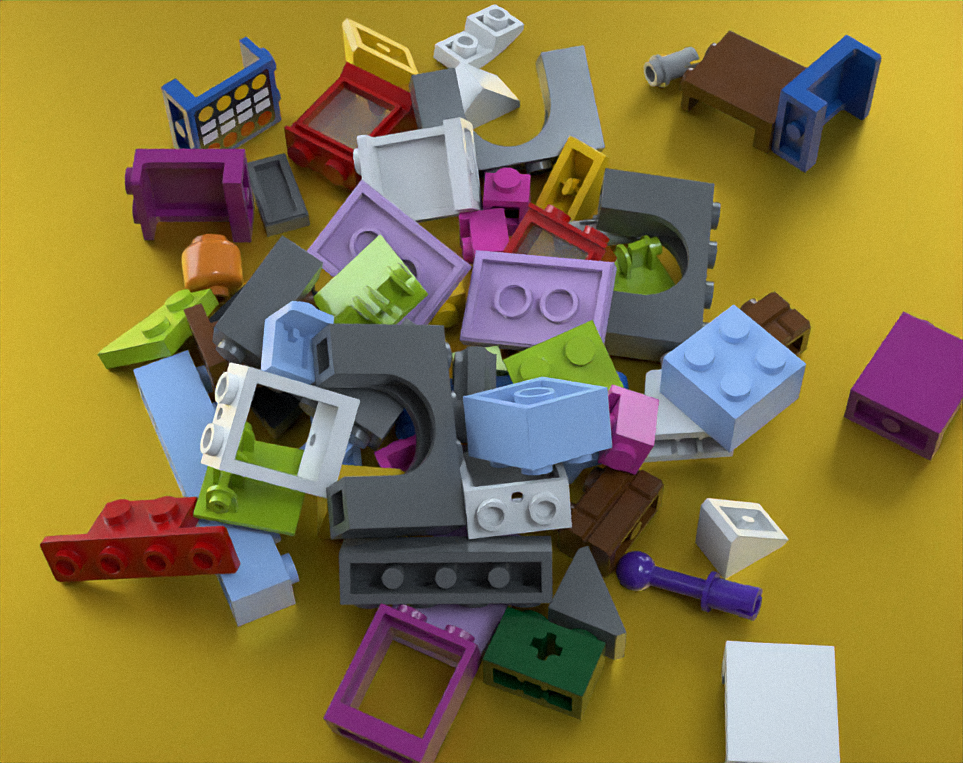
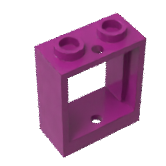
M381 603L323 717L324 721L332 732L400 763H433L483 660L478 645L473 643L475 640L474 636L453 625H446L444 630L426 622L428 618L423 613L410 606L399 604L396 610ZM394 636L458 663L422 739L358 710Z

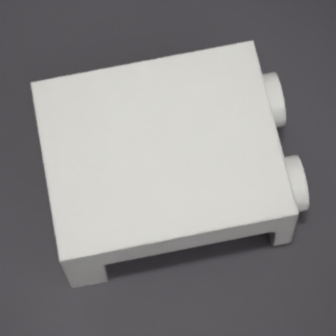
M458 117L443 120L442 126L379 137H371L369 135L357 136L358 148L354 149L353 152L357 173L362 175L363 181L368 183L415 222L420 223L459 216L460 212L483 210L472 123Z
M726 641L722 660V684H725V763H840L834 646Z

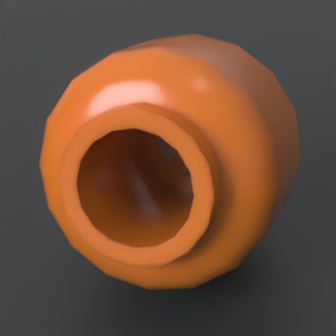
M220 234L200 235L191 241V245L183 251L181 262L184 288L189 289L191 293L210 288L219 302L218 305L226 303L231 295L237 293L242 288L244 277L241 252L225 236Z

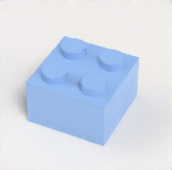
M733 304L663 357L660 393L730 453L799 398L806 363Z
M538 377L463 396L469 456L488 460L491 467L507 468L514 466L521 468V473L524 475H542L550 473L553 470L552 465L561 462L568 464L588 462L592 460V453L612 448L607 387Z

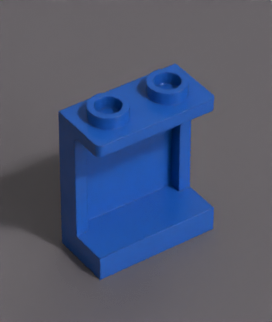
M846 34L781 89L771 151L804 173L816 164L822 129L830 119L841 110H846L860 120L865 119L869 115L881 63V55Z

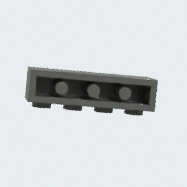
M468 536L344 539L339 551L340 605H354L358 608L373 609L379 608L381 603L406 604L412 608H430L437 604H458L466 608H480L489 604L510 603L515 607L528 608L539 606L541 603H552L551 536H493L469 539Z

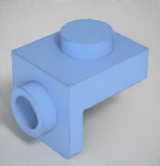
M291 301L266 318L261 370L309 385L314 383L315 367L312 338L329 323L334 324V316L317 310L310 303Z

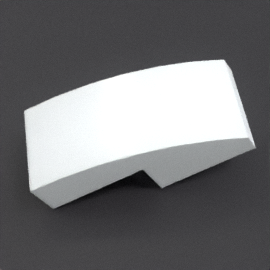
M494 4L468 16L463 32L435 44L433 58L447 68L456 69L459 63L462 62L480 69L505 50L523 31L524 23L510 15L505 9Z

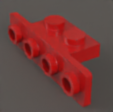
M164 496L151 500L129 501L127 499H119L107 502L87 534L45 536L40 543L45 559L55 580L58 582L232 574L237 572L241 564L226 527H196L200 518L193 517L198 500L197 497L174 498L172 496Z

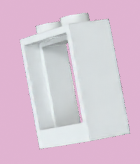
M230 363L228 371L221 375L216 386L215 399L218 405L213 422L206 426L201 438L200 449L203 453L201 463L218 470L327 498L326 488L338 480L360 400L252 367ZM256 384L318 401L297 476L235 459Z
M468 444L462 445L463 461L460 473L469 539L572 527L569 481L562 462L552 465L553 470L550 473L524 475L521 473V468L514 466L507 468L491 467L490 461L469 456ZM516 492L523 494L522 498L512 499L511 495Z

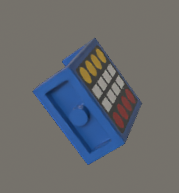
M247 37L239 40L244 69L198 97H195L176 79L161 87L175 149H236L281 121L279 107L281 95L276 87L274 73L277 67L274 58L265 48L260 49Z

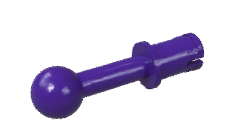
M641 551L628 552L617 563V579L628 590L643 591L650 586L700 599L701 609L704 612H710L713 608L751 621L757 618L760 611L762 588L728 581L720 578L718 572L712 571L707 580L657 567L653 559Z

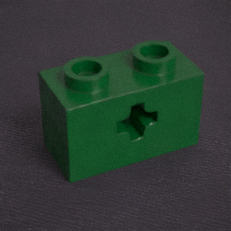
M507 606L483 657V683L582 720L604 669L606 643L598 640L595 635L584 629L573 628L570 630L549 622L545 616L531 610L521 612Z

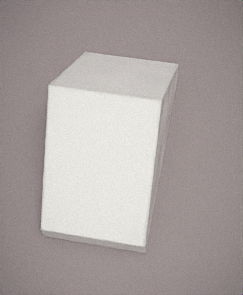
M462 62L456 67L464 113L467 121L472 123L473 129L520 107L519 99L497 75Z
M707 498L701 505L695 543L724 579L781 548L789 540L759 503Z

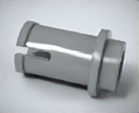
M686 47L684 50L663 57L658 54L653 55L644 64L645 78L653 87H667L671 80L683 77L690 67L695 68L699 63L691 65L690 62L698 60L699 56L693 47Z

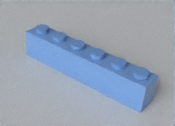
M187 350L136 368L133 371L140 396L183 497L198 498L207 470V465L201 463L203 456L200 449L201 438L206 426L213 422L218 402L211 403L208 393L213 392V387L204 365L195 367ZM200 518L196 527L224 526L227 528L241 563L236 573L216 574L238 626L296 604L292 584L299 582V577L290 554L286 553L280 556L275 543L281 542L279 533Z

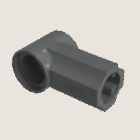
M468 346L462 351L455 352L452 385L457 398V413L454 418L456 438L460 443H467L463 396L496 388L497 354L489 352L486 347Z

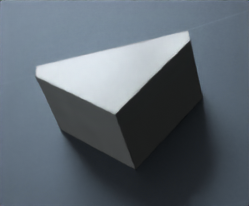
M589 547L579 548L552 599V603L548 607V620L570 630L580 628L592 633L598 640L606 643V657L613 660L623 658L627 632Z

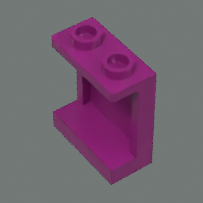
M245 149L135 150L133 167H127L125 171V190L127 195H133L134 197L132 206L134 224L141 225L144 240H154L158 222H230L233 242L252 241L255 205Z
M903 311L851 388L844 417L931 461L940 447L945 430L963 403V340L935 327L926 320L918 319Z

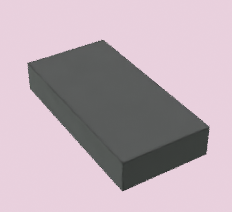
M283 153L248 162L253 198L267 237L310 226L309 215L286 154Z

